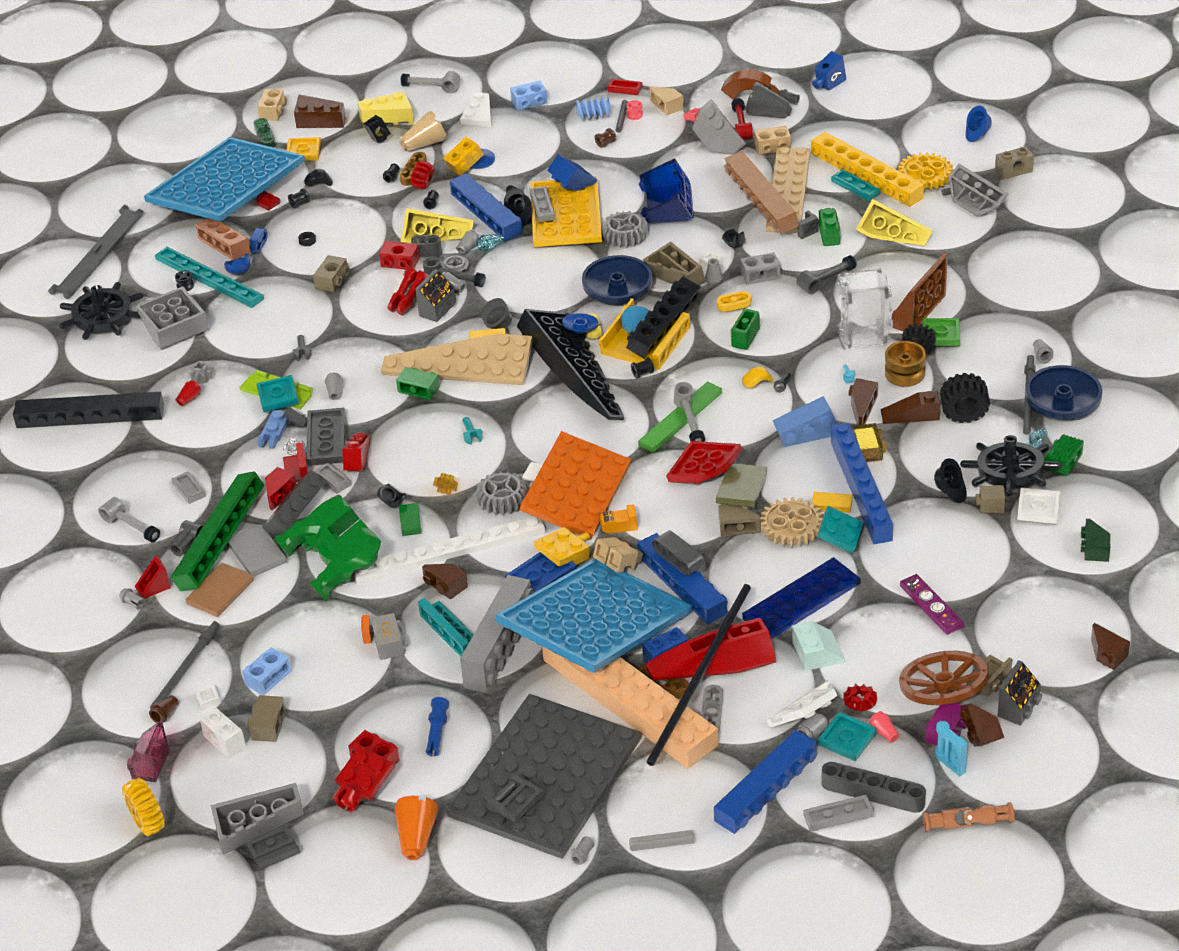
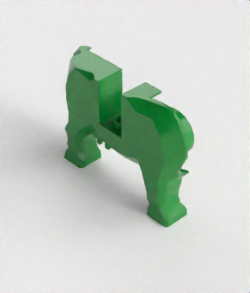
M340 494L324 501L309 516L295 522L282 535L273 537L289 557L301 543L302 547H306L305 551L313 550L319 552L320 558L327 567L317 576V579L310 583L325 602L330 599V592L335 586L342 582L351 581L350 576L353 571L370 568L376 562L381 546V540L365 525Z

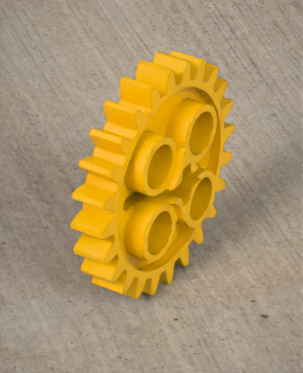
M919 152V155L913 154V157L907 156V159H902V162L899 163L898 171L924 184V190L926 188L932 190V187L938 189L939 185L944 187V183H949L948 176L953 171V165L950 164V161H946V157L941 158V155L935 156V153L929 155L928 152L923 155Z

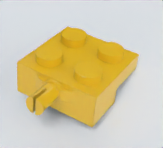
M563 527L535 540L534 548L559 567L571 561L577 565L589 559L590 546L584 541L589 540L590 535L587 532L574 535Z

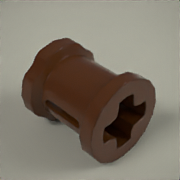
M608 128L605 132L596 134L594 139L597 146L603 148L605 144L616 141V134L611 128Z

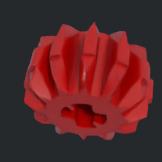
M422 160L417 162L412 170L411 185L418 189H426L434 175V166Z

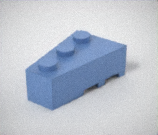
M824 396L772 420L785 447L831 437V426L837 425Z

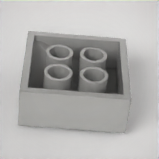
M183 286L135 305L152 339L160 349L209 330L206 313Z

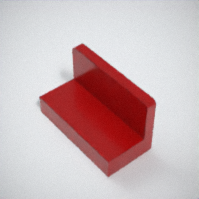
M303 442L296 443L297 455L283 457L284 470L295 475L296 483L308 473Z

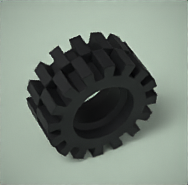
M914 323L913 327L910 324L908 328L904 329L901 341L914 342L912 338H921L925 342L917 344L921 345L925 349L926 354L930 355L934 349L936 335L933 333L932 328L928 330V325L923 327V323H920L919 326H917V323Z

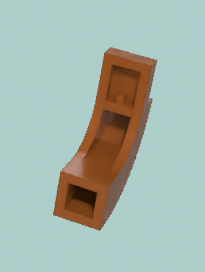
M750 69L733 73L724 81L721 91L732 99L742 91L753 90L752 88L756 82L761 83L778 95L780 92L776 86L770 83L772 77L761 71Z

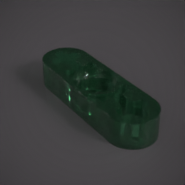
M256 119L253 124L260 145L275 148V138L267 119Z

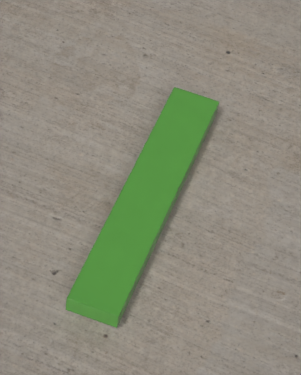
M707 381L693 393L691 408L694 417L722 394L721 387ZM677 407L638 441L639 446L653 453L688 423L684 408Z

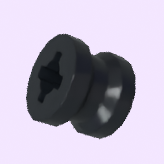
M184 270L175 274L177 288L183 286L186 291L193 289L194 283L191 272Z

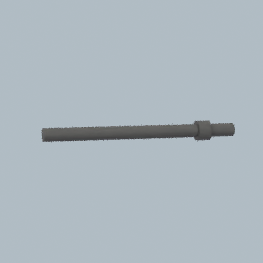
M1033 355L1027 356V363L1024 366L1026 382L1023 433L1025 435L1031 433L1032 407L1026 399V384L1030 376L1036 371Z
M213 621L209 628L202 632L197 644L151 706L168 697L205 645H209L212 641L213 634L220 626L218 622Z

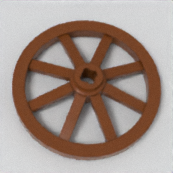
M940 651L924 655L909 663L899 676V684L903 695L914 702L925 705H946L963 701L980 692L987 684L989 673L986 662L975 654L965 651ZM948 661L964 662L954 673L948 671ZM942 662V672L935 674L926 666ZM971 665L979 669L977 672L960 677ZM918 670L930 680L910 677ZM977 679V680H976L974 683H972L970 686H969V685H961V684H963V683H966V682H969V681H972V680ZM909 685L923 686L928 688L915 691ZM938 692L940 695H930V694H931V693Z

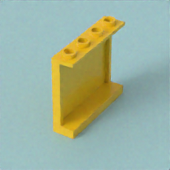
M631 298L628 304L624 305L621 313L616 316L612 325L608 326L605 334L600 337L599 346L603 355L632 363H639L645 361V359L626 348L629 333L622 327L621 321L624 310L634 306V299ZM683 312L672 328L646 357L651 359L654 369H661L690 329L689 313Z

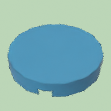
M631 306L625 309L621 316L622 327L628 333L635 331L638 323L641 320H645L649 309L641 306Z

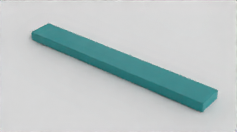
M165 247L155 254L156 260L177 271L186 270L191 272L193 279L250 308L264 300L263 294L169 247Z

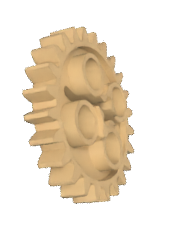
M784 497L783 502L777 499L776 504L770 502L769 507H764V512H761V531H763V536H768L769 541L774 539V544L782 542L783 547L786 543L790 547L793 544H797L800 547L801 542L808 545V540L814 542L815 537H817L823 513H820V508H815V503L809 505V500L802 502V498H799L795 501L794 497H791V500L788 501Z

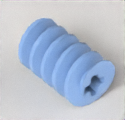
M601 97L600 101L598 98H595L594 103L591 98L588 99V103L583 99L581 104L576 100L577 115L582 120H584L585 115L590 120L592 114L595 119H597V114H600L601 118H603L604 113H606L607 117H609V97H607V101L604 97Z

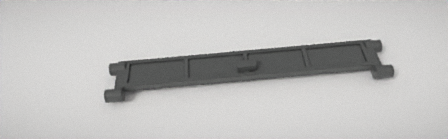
M124 204L119 209L121 216L59 286L53 284L48 292L52 295L55 292L62 293L65 299L73 296L141 218L143 210L132 211Z

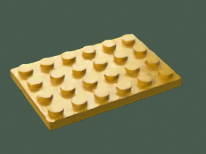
M555 180L531 181V188L546 186L555 214V220L538 222L531 199L534 247L602 242L598 182L575 191L571 188L569 190L561 186L562 182L559 183Z

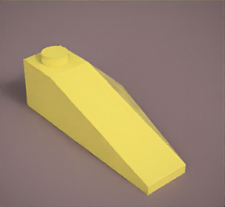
M873 199L856 228L857 231L870 238L925 246L933 230Z
M406 208L400 242L411 244V239L414 235H438L441 242L462 239L465 232L472 230L474 220Z

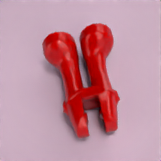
M411 267L405 270L401 285L397 292L392 295L387 307L390 312L397 310V313L402 316L413 305L416 287L429 276L421 270L417 272ZM411 285V287H410L409 291L407 292V294L404 295L405 292L407 291L408 287Z

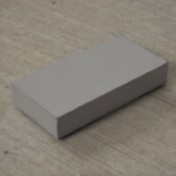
M329 463L314 470L325 481L324 485L336 494L352 485L348 477Z
M188 471L171 479L172 484L189 504L206 497L203 488Z

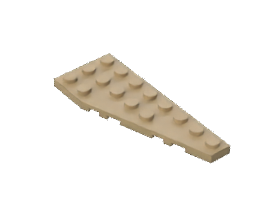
M492 334L384 356L381 373L386 376H399L403 369L408 367L412 369L417 368L420 371L433 372L439 375V379L524 385L533 339L532 336Z

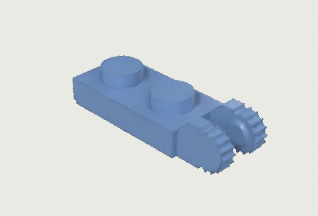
M272 411L259 436V447H264L267 440H269V448L274 449L278 441L281 440L290 421L283 417L285 411Z

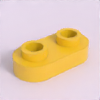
M746 291L726 294L717 298V308L722 312L746 308L751 305V294Z

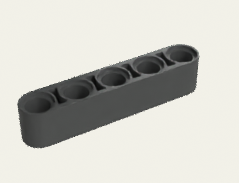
M827 762L822 766L821 784L828 791L851 797L867 795L870 802L913 813H919L925 809L926 789L921 784L837 762Z

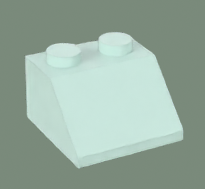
M813 621L792 625V643L805 671L845 662L831 630Z

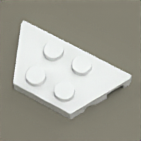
M825 681L768 718L766 722L769 728L803 717L805 719L816 714L815 710L830 705L832 703L831 700L837 697V694L829 681Z

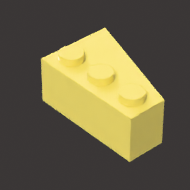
M404 91L357 102L362 124L375 115L381 117L384 123L393 122L394 125H399V122H409V124H414L412 107Z

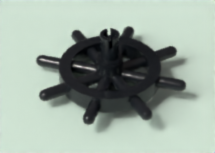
M115 282L112 288H102V286L97 285L98 289H96L95 285L90 290L88 286H84L82 290L85 294L77 298L73 304H60L61 309L71 310L72 319L60 323L59 327L66 329L76 325L79 329L85 331L82 335L83 340H88L92 333L110 331L120 336L122 332L119 327L123 326L130 317L141 319L137 311H132L131 303L142 299L144 294L139 292L128 296L125 292L119 290L121 287L120 282Z
M1013 435L1005 436L1004 442L989 447L983 443H977L976 448L981 451L977 460H962L960 462V466L963 468H978L980 476L972 480L973 486H978L984 482L991 485H1003L1004 492L1007 495L1012 493V488L1023 487L1032 483L1042 488L1045 487L1046 481L1040 478L1044 469H1060L1062 467L1060 462L1044 461L1042 453L1049 449L1047 443L1034 447L1026 443L1017 442L1016 436Z

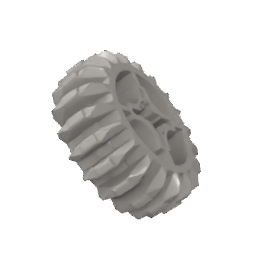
M623 211L610 214V217H606L602 224L604 240L608 244L618 245L620 248L622 246H626V248L627 246L634 247V244L639 245L648 234L646 219L642 217V214H637V212Z
M500 471V473L496 474L493 472L491 476L486 475V478L481 479V482L477 484L476 498L482 510H487L488 513L494 512L495 515L498 513L504 515V513L508 512L511 514L513 510L518 511L528 493V488L525 480L521 476H517L516 473L510 474L509 471L506 473Z

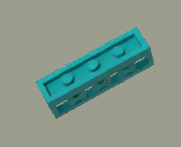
M425 598L419 600L420 616L461 657L473 634L440 601L431 605Z

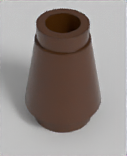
M170 695L152 705L149 711L150 718L156 723L166 722L179 704L177 698Z

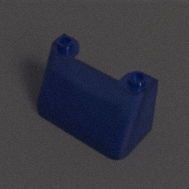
M675 158L640 174L639 187L642 192L645 191L647 194V207H643L640 214L646 219L647 223L681 222L694 218L691 183Z

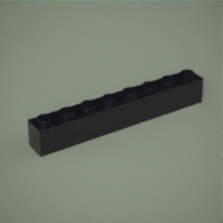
M161 392L16 400L13 418L16 428L162 420L164 402Z

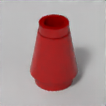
M194 380L186 382L175 401L183 407L200 395V385Z

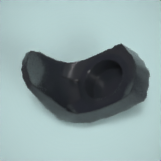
M323 169L313 170L304 179V183L308 187L318 181L328 186L333 184V180Z
M731 229L722 235V239L728 246L737 248L745 243V234L743 231L738 233Z
M388 483L379 488L377 496L389 507L398 508L403 503L406 493L398 492Z

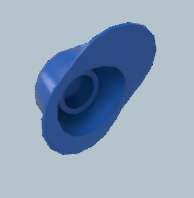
M975 106L968 113L965 135L969 142L977 141L991 127V117L983 106Z

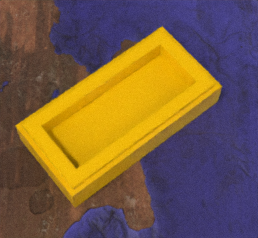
M814 492L812 504L815 503V508H820L821 511H825L830 506L841 512L850 513L853 495Z

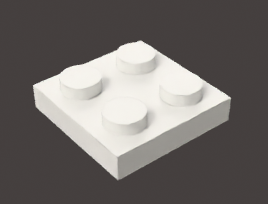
M1021 488L1017 520L1057 524L1060 491Z

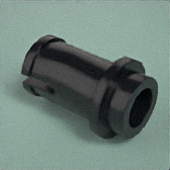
M391 164L389 169L384 171V181L390 183L395 180L396 174L400 170L397 164Z
M431 190V192H428L427 197L423 201L425 208L433 209L436 206L437 191Z

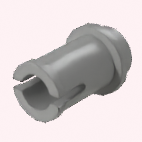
M130 588L122 589L119 594L121 602L128 603L137 610L144 606L145 599L133 593V590Z
M584 836L577 848L571 851L570 858L573 863L581 865L587 861V855L595 845L590 837Z

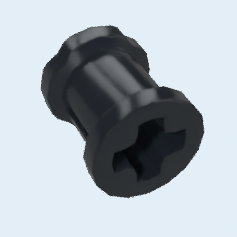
M302 188L298 193L289 194L288 201L295 209L304 202L308 203L310 197L308 192Z
M648 357L645 358V361L631 363V371L637 379L640 378V375L653 373L654 366Z

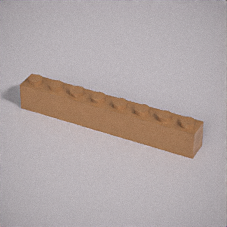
M743 151L724 158L726 173L731 175L733 182H737L740 190L743 189L747 198L750 197L752 204L757 206L760 213H763L766 221H770L773 229L782 234L799 226L796 212Z

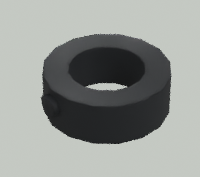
M303 232L298 237L299 244L302 246H311L316 242V236L313 232Z

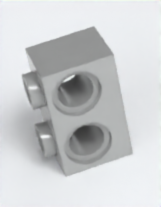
M775 252L742 258L741 274L746 285L781 279L780 263Z

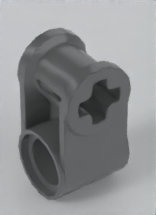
M414 235L411 239V244L418 245L420 257H439L443 253L441 240L438 235Z

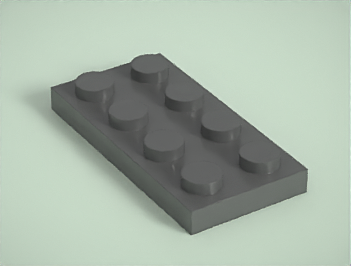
M345 408L308 410L307 465L343 462L342 448L345 446Z

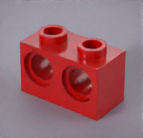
M366 730L361 732L348 745L350 758L358 746L393 762L394 766L400 761L398 748L395 744L387 742L377 734H372Z

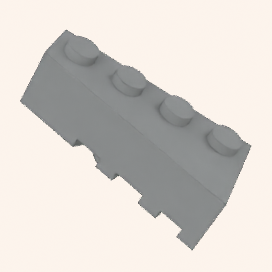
M296 783L211 805L223 855L304 815Z

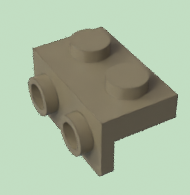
M989 655L984 660L988 667L989 679L985 687L980 691L981 694L989 697L993 691H998L1002 681L1013 669L1011 667L1012 658L1009 657L1005 662H1002ZM977 679L967 682L966 685L970 686Z

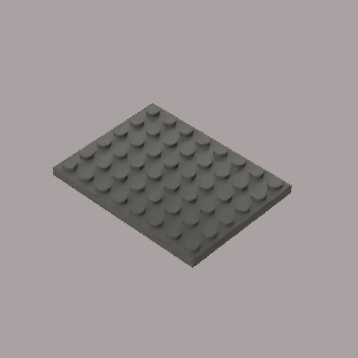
M528 694L446 810L447 816L563 859L641 740L642 734L640 731ZM513 775H517L543 790V796L516 823L495 811H489L485 806V802L489 798H493L506 786ZM514 789V790H513L502 802H500V803H503L516 789Z

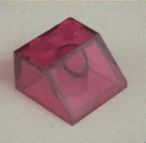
M157 722L142 733L139 742L135 743L134 753L127 762V769L130 771L132 779L141 778L149 782L157 781L170 751L163 722Z

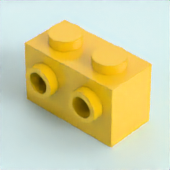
M466 136L443 159L450 170L461 176L484 154L479 145Z

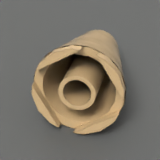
M432 111L427 112L401 136L400 145L404 150L412 151L446 140V133L440 121L437 122L434 119L436 115Z

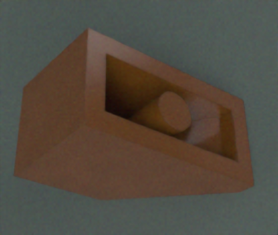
M1097 623L1092 625L1091 642L1096 661L1115 670L1128 657L1130 641Z

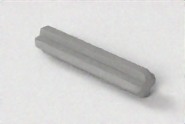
M693 830L633 837L629 839V846L631 851L692 844L695 842V835Z

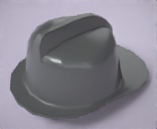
M495 298L484 305L481 317L486 327L491 329L505 328L508 332V326L512 322V315L505 301L502 298Z

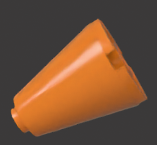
M413 795L399 798L394 806L401 852L408 860H417L424 855L438 813V805L435 801L427 797L426 801L419 800V796Z

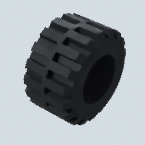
M967 373L962 375L955 374V377H949L948 382L945 381L943 383V387L940 389L943 412L948 419L951 418L952 421H959V423H971L972 420L977 421L979 417L985 415V412H988V406H990L986 382L980 376L975 377L973 373H970V375Z

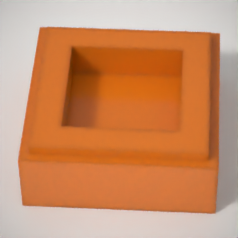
M362 615L361 632L364 644L372 643L370 615Z

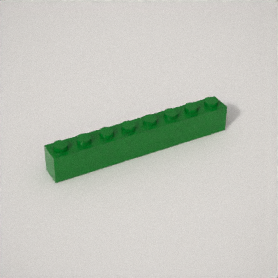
M255 471L236 476L170 576L180 591L199 588L263 489L264 483Z

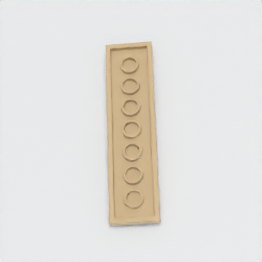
M777 147L772 185L796 212L799 222L802 220L810 148ZM770 221L766 222V232L779 233L776 229L772 228ZM793 228L784 233H798V228Z

